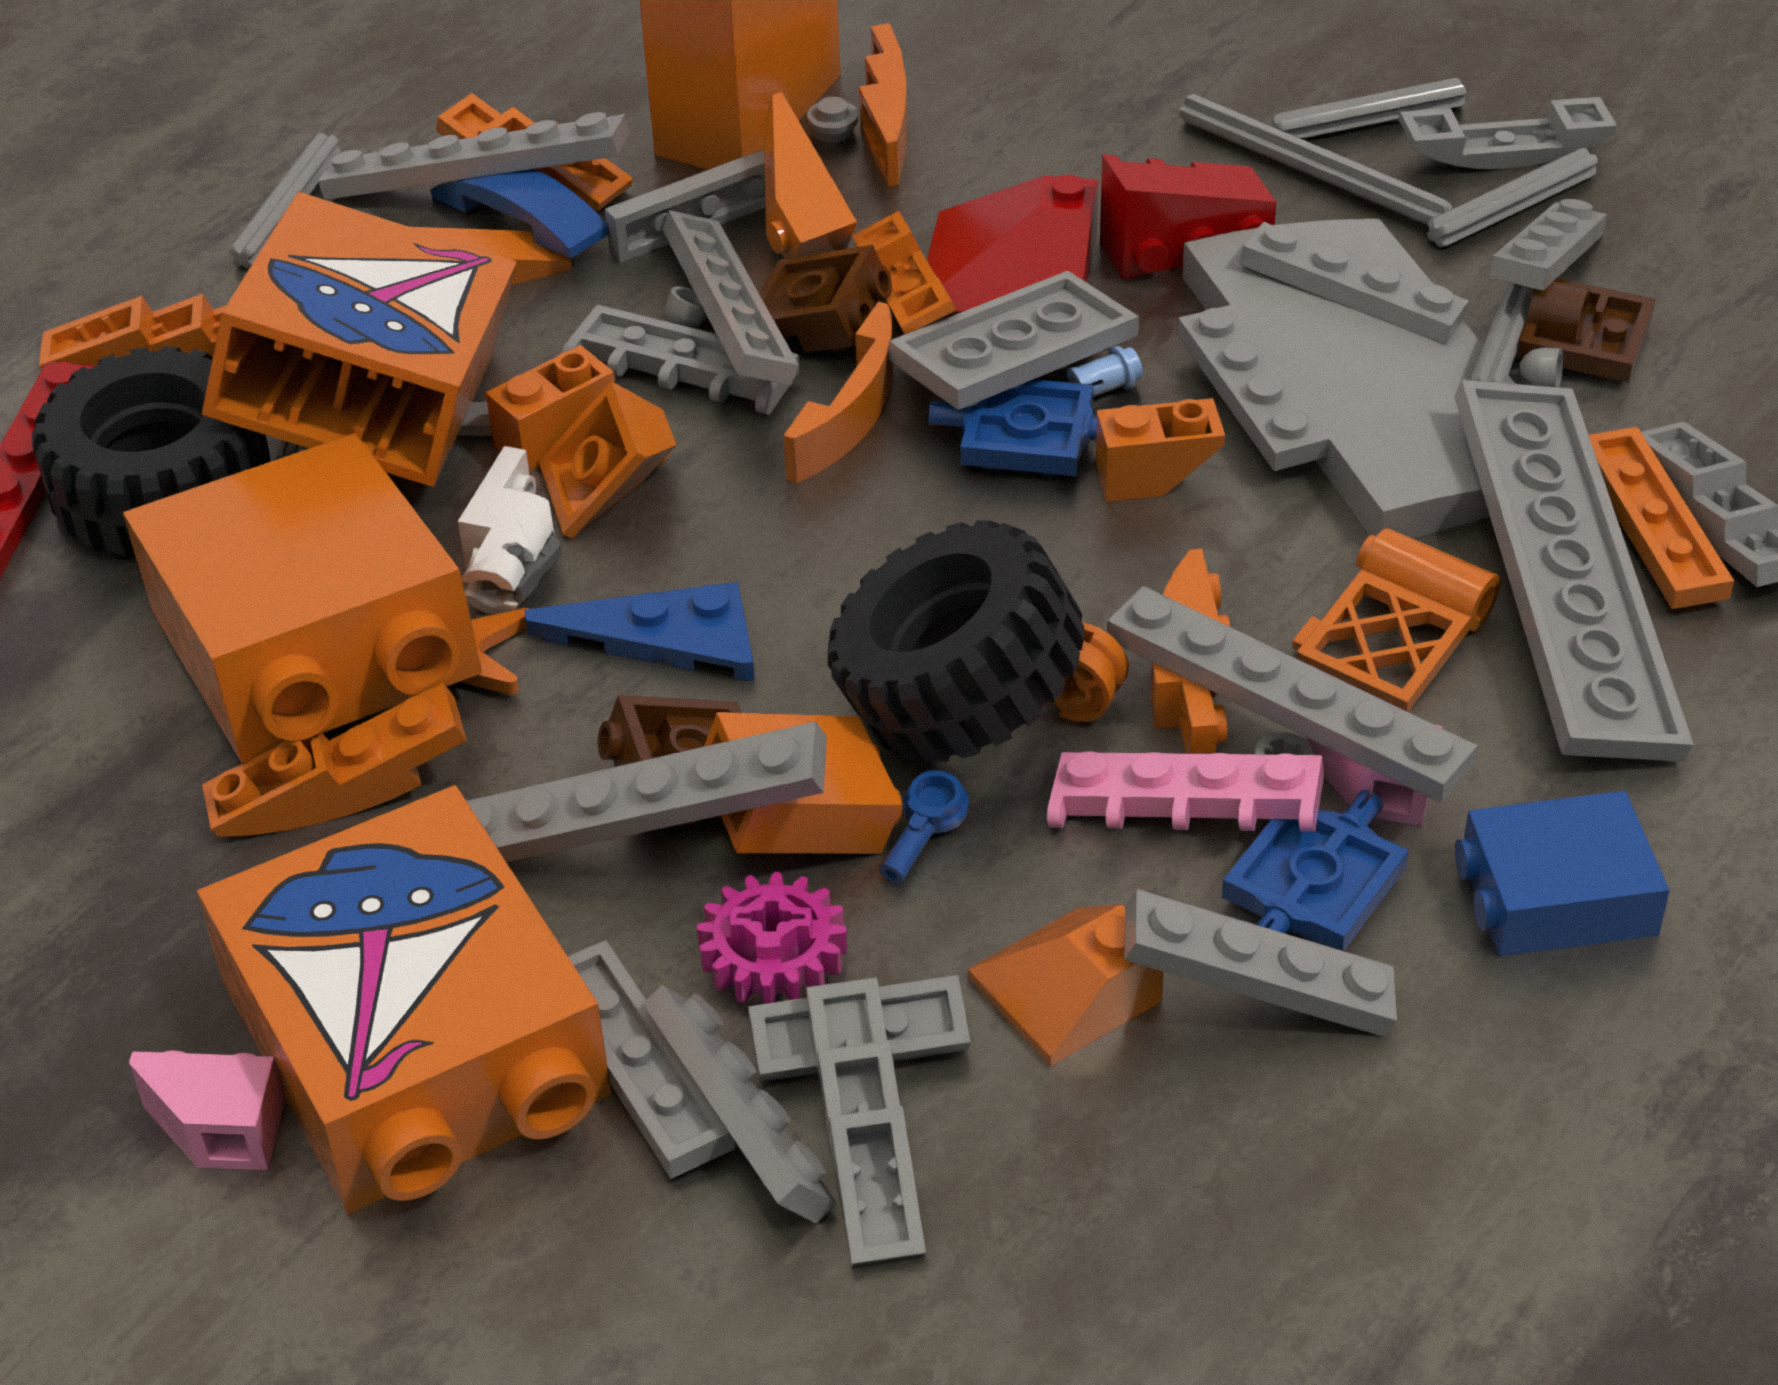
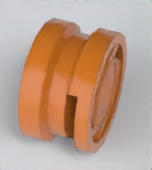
M1082 622L1084 625L1083 647L1079 651V663L1074 675L1065 677V690L1055 702L1048 701L1044 707L1050 702L1061 709L1059 717L1074 722H1091L1101 718L1115 698V692L1123 685L1128 676L1129 661L1124 649L1113 636L1097 626Z

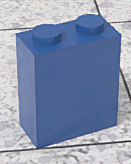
M1626 791L1468 810L1464 839H1458L1455 843L1456 866L1461 879H1470L1475 892L1474 911L1478 926L1482 931H1490L1499 957L1660 935L1670 889Z

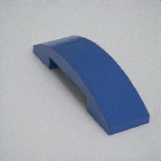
M536 169L442 182L430 189L433 199L465 213L480 204H484L529 223L532 226L536 244L569 258H573L610 234L608 224L584 200L560 182Z

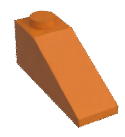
M782 92L773 94L763 123L766 235L770 246L777 254L781 253L784 259L847 249L857 221Z

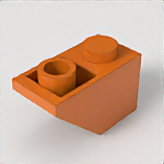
M579 345L485 392L493 446L500 452L504 446L526 450L529 472L539 468V460L608 383L610 381L615 382L614 371L582 345Z
M1213 398L1201 400L1186 399L1172 403L1142 406L1128 405L1121 408L1097 410L1095 465L1106 502L1164 496L1225 445V433Z

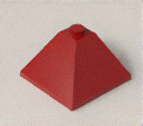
M1070 174L1061 176L1044 175L939 211L927 261L956 308V311L941 319H946L1065 271L1073 273L1087 283L1097 236L1099 179L1081 178Z

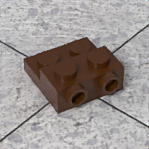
M867 245L778 260L760 290L759 295L784 340L796 335L805 353L822 350L838 352L854 345L856 342V332L871 313L878 300L890 296L892 280L888 269L882 265L874 246Z
M618 695L609 720L602 722L599 728L597 741L599 756L602 760H613L615 767L701 748L704 747L717 712H742L738 702ZM697 821L683 823L682 825H696Z

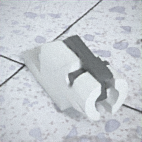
M504 446L458 520L465 566H467V570L462 576V582L469 583L465 590L466 600L474 608L487 615L517 610L520 604L539 585V580L562 555L561 542L554 535L549 501L535 494L536 480L534 476L529 474L526 450Z

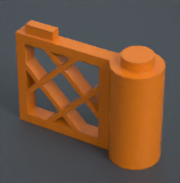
M1386 528L1377 536L1372 534L1366 538L1356 560V566L1361 569L1322 620L1313 616L1310 617L1292 640V649L1297 650L1298 660L1409 712L1469 630L1475 632L1485 623L1496 603L1501 581L1497 574ZM1366 595L1387 604L1391 613L1358 619L1355 607ZM1430 623L1446 630L1438 640L1413 644L1408 627ZM1397 629L1402 647L1370 653L1365 635ZM1354 638L1359 655L1336 659L1321 651L1329 642ZM1409 663L1413 674L1402 689L1380 679L1376 669Z

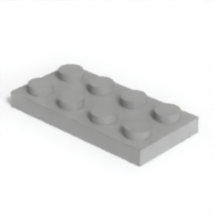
M1065 271L890 340L889 361L954 408L960 410L965 407L974 406L980 401L1008 389L1020 387L1025 382L1054 370L1066 368L1071 363L1088 356L1110 350L1115 345L1137 337L1139 316L1073 273Z

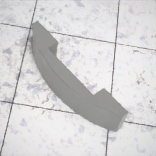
M1601 97L1550 100L1547 118L1459 125L1451 108L1403 111L1399 115V122L1414 151L1442 163L1475 169H1511L1548 163L1579 148H1591L1615 135L1617 124Z

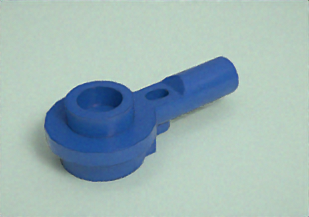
M939 770L924 772L917 776L906 790L903 806L905 817L909 822L879 869L880 874L887 881L895 884L902 883L933 833L948 832L958 827L966 819L969 810L967 792L959 780L948 772Z

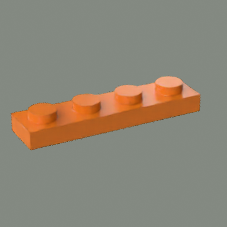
M1631 427L1589 434L1615 515L1671 609L1730 599L1734 584L1732 576L1639 428Z

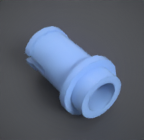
M1121 346L1112 347L1107 356L1078 367H1071L1066 371V380L1076 379L1077 382L1075 383L1094 385L1093 397L1122 387L1124 390L1132 389L1135 386V382L1143 376L1142 364L1135 350L1131 347L1123 349Z

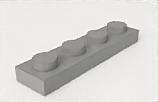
M764 149L605 208L606 223L610 231L608 235L610 253L619 263L669 245L670 243L662 230L669 210L719 221L721 225L765 208Z
M1563 199L1560 203L1555 202L1493 255L1489 277L1544 291L1603 236L1608 214L1592 211L1593 206L1581 200Z
M1263 222L1243 245L1239 265L1442 344L1448 342L1462 322L1469 300L1453 295L1450 290L1443 286L1424 284L1401 275L1399 271L1391 266L1372 264L1349 255L1346 250L1339 246L1323 245L1297 235L1293 229L1283 225H1271Z
M1136 889L1125 906L1124 960L1383 1037L1397 1021L1394 966Z
M607 940L568 956L599 1004L610 1085L670 1179L736 1149L735 1140L642 1004L646 1001V998Z
M662 984L642 1004L777 1204L817 1223L837 1204L821 1181V1178L827 1173L824 1165L808 1147L799 1141L794 1142L785 1129L791 1123L789 1115L771 1095L763 1090L759 1091L751 1077L756 1073V1068L737 1046L729 1041L725 1042L717 1030L723 1025V1021L711 1005L697 994H693L687 999Z

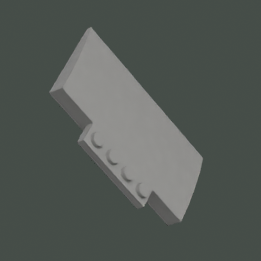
M1337 219L1279 224L1293 229L1297 235L1323 245L1339 246L1346 250L1349 255L1372 264L1391 266L1399 271L1401 275L1424 284H1433L1380 219ZM1258 228L1234 231L1184 243L1182 278L1202 304L1205 311L1179 317L1178 337L1273 471L1316 461L1369 535L1377 536L1383 529L1389 528L1410 538H1416L1490 517L1454 398L1461 380H1471L1484 346L1464 320H1462L1448 342L1442 344L1239 265L1243 245ZM1508 375L1505 383L1516 384Z

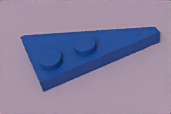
M738 582L525 609L528 636H538L547 642L568 646L572 636L604 642L605 653L652 663L663 661L671 663L674 667L695 671L698 663L702 661L734 668V678L737 680H755L753 657Z

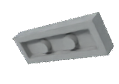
M958 975L879 987L887 1041L890 1040L893 1062L969 1050L971 1040ZM807 998L748 1006L759 1082L818 1073Z

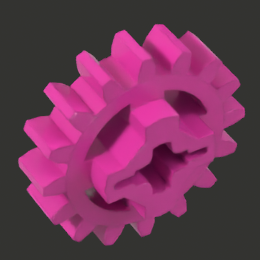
M774 872L769 884L760 885L757 879L750 875L745 877L746 890L738 892L731 887L725 886L721 889L722 905L706 903L704 906L705 922L697 924L701 968L703 972H713L714 987L718 991L734 984L737 1002H745L752 993L761 994L763 1004L774 1003L776 995L784 993L789 1000L800 999L801 988L825 985L824 973L839 975L842 971L841 955L847 954L848 951L847 927L844 926L843 908L841 905L831 906L830 891L827 888L810 894L808 878L804 876L798 878L790 886L783 884L781 872Z

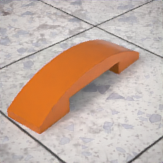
M900 211L852 235L857 247L873 245L882 265L888 269L892 280V291L885 300L889 304L904 335L928 326L956 311L951 298L930 267Z
M878 302L856 332L857 367L830 406L807 401L783 435L786 481L799 483L837 462L867 435L881 415L890 395L894 373L893 363L889 361V341L893 339L892 316L889 304Z

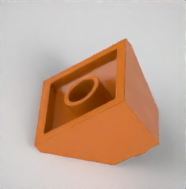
M612 381L608 383L539 460L562 534L571 539L636 489L655 468L661 466L667 460L670 452L677 445L663 409Z
M1122 904L1074 909L968 968V979L1043 1059L1052 1066L1162 1002L1164 972L1124 960L1125 907Z

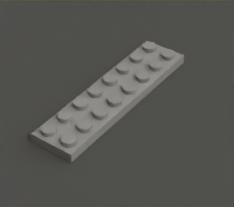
M1461 380L1454 396L1561 754L1684 762L1694 744L1573 389Z

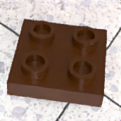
M1556 278L1544 291L1534 288L1527 321L1519 339L1516 358L1523 359L1525 354L1538 348H1561L1564 369L1592 374L1601 379L1630 382L1653 317L1656 299Z

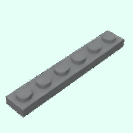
M595 112L584 115L577 119L576 122L556 124L554 120H543L530 125L524 130L507 132L506 128L498 127L486 130L477 137L458 139L456 135H446L432 140L427 145L410 147L409 143L400 142L389 145L380 152L362 154L360 150H349L332 158L331 164L320 177L318 183L324 200L609 158L619 155L631 133L625 114L606 117V114L603 112Z
M669 210L662 230L737 374L747 382L756 385L767 386L771 382L792 385L799 365L719 221Z
M1142 586L1107 620V633L1113 636L1121 647L1439 803L1445 800L1475 765L1478 745L1145 586Z
M815 721L468 800L467 803L504 860L510 862L824 793L827 736Z

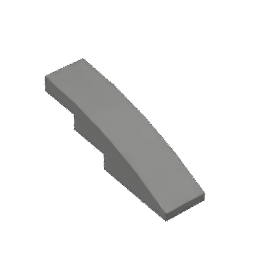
M1685 421L1641 432L1717 554L1756 587L1778 582V505L1746 484L1747 462Z
M875 977L807 987L806 998L851 1266L925 1255L926 1249L903 1106H900L891 1045L890 1040L887 1041L878 979Z

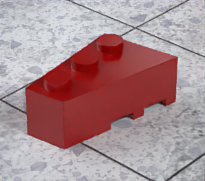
M1102 154L1099 244L1123 280L1183 267L1185 242L1234 231L1259 228L1263 222L1275 225L1277 202L1251 166L1192 162L1190 167L1166 165L1163 159L1147 158L1146 163L1121 161L1117 155Z

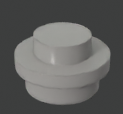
M826 97L810 107L807 112V122L817 139L829 143L841 142L853 135L854 127L858 123V110L853 104L843 98Z

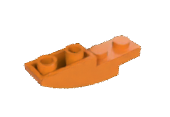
M1202 548L1190 549L1173 572L1163 595L1230 627L1228 615H1218L1217 612L1221 607V587L1218 573H1208ZM1152 662L1150 705L1154 729L1179 727L1185 754L1216 753V745L1226 743L1227 720L1224 706L1213 705L1212 698L1216 697V693Z
M441 682L374 718L352 727L331 740H328L322 732L305 740H285L251 760L203 783L204 798L212 832L217 837L251 836L312 826L358 813L422 786L417 766L467 741L455 697L446 685Z

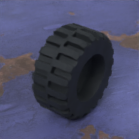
M162 346L161 351L148 352L146 347L130 350L131 354L118 358L112 354L99 359L98 365L90 369L84 366L71 374L68 384L59 383L50 393L47 403H43L34 421L35 428L32 432V446L52 514L57 517L59 525L67 533L78 537L79 541L97 550L105 546L106 550L113 555L128 557L130 552H134L123 512L271 462L266 435L202 415L213 357L206 352L193 349L190 353H184L179 347Z
M977 520L974 526H970L960 522L946 526V531L934 534L930 531L915 538L916 543L903 551L899 547L886 556L887 562L877 570L871 569L860 579V588L855 593H849L841 604V617L834 618L827 650L828 667L832 671L831 677L857 715L860 716L876 742L885 750L892 751L897 756L920 761L923 758L925 761L933 763L948 762L951 755L968 758L980 754V748L988 744L994 743L998 746L1013 738L1011 732L1025 723L1029 727L1041 717V708L1048 701L1055 702L1065 690V677L1074 675L1079 663V651L1082 650L1084 640L1082 612L1035 537L1027 535L1022 529L1005 523L999 524L990 520Z

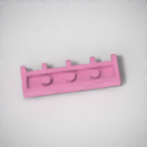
M1062 752L1047 809L1048 826L1050 828H1064L1067 816H1106L1108 829H1122L1125 817H1172L1173 830H1188L1190 818H1238L1240 831H1255L1257 819H1298L1300 832H1315L1324 779L1322 755Z

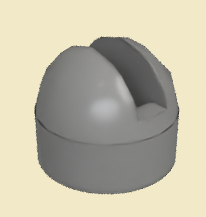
M679 286L671 288L665 304L664 315L666 321L694 329L701 328L708 317L695 291Z
M1543 347L1534 349L1524 355L1519 365L1521 381L1524 385L1560 388L1563 370V352L1561 348Z

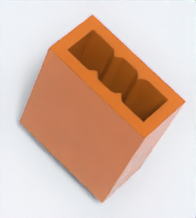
M716 713L704 747L815 721L827 736L824 793L721 815L736 853L882 854L893 827L900 821L903 804L899 791L893 786L880 759L878 747L872 742L860 716Z

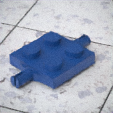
M1033 379L1025 382L1020 387L1008 389L986 398L974 406L965 407L957 410L949 403L932 400L929 408V425L962 427L961 465L1039 472L1047 475L1077 476L1082 451L1089 445L1091 440L1096 441L1097 417H1093L1092 411L1094 385Z
M1362 790L1344 813L1319 810L1315 832H1300L1298 819H1271L1223 879L1222 898L1261 916L1262 919L1258 922V926L1281 933H1297L1318 944L1345 951L1406 870L1409 850L1379 837L1368 827L1375 816L1381 812L1383 803L1375 793L1369 798V791Z

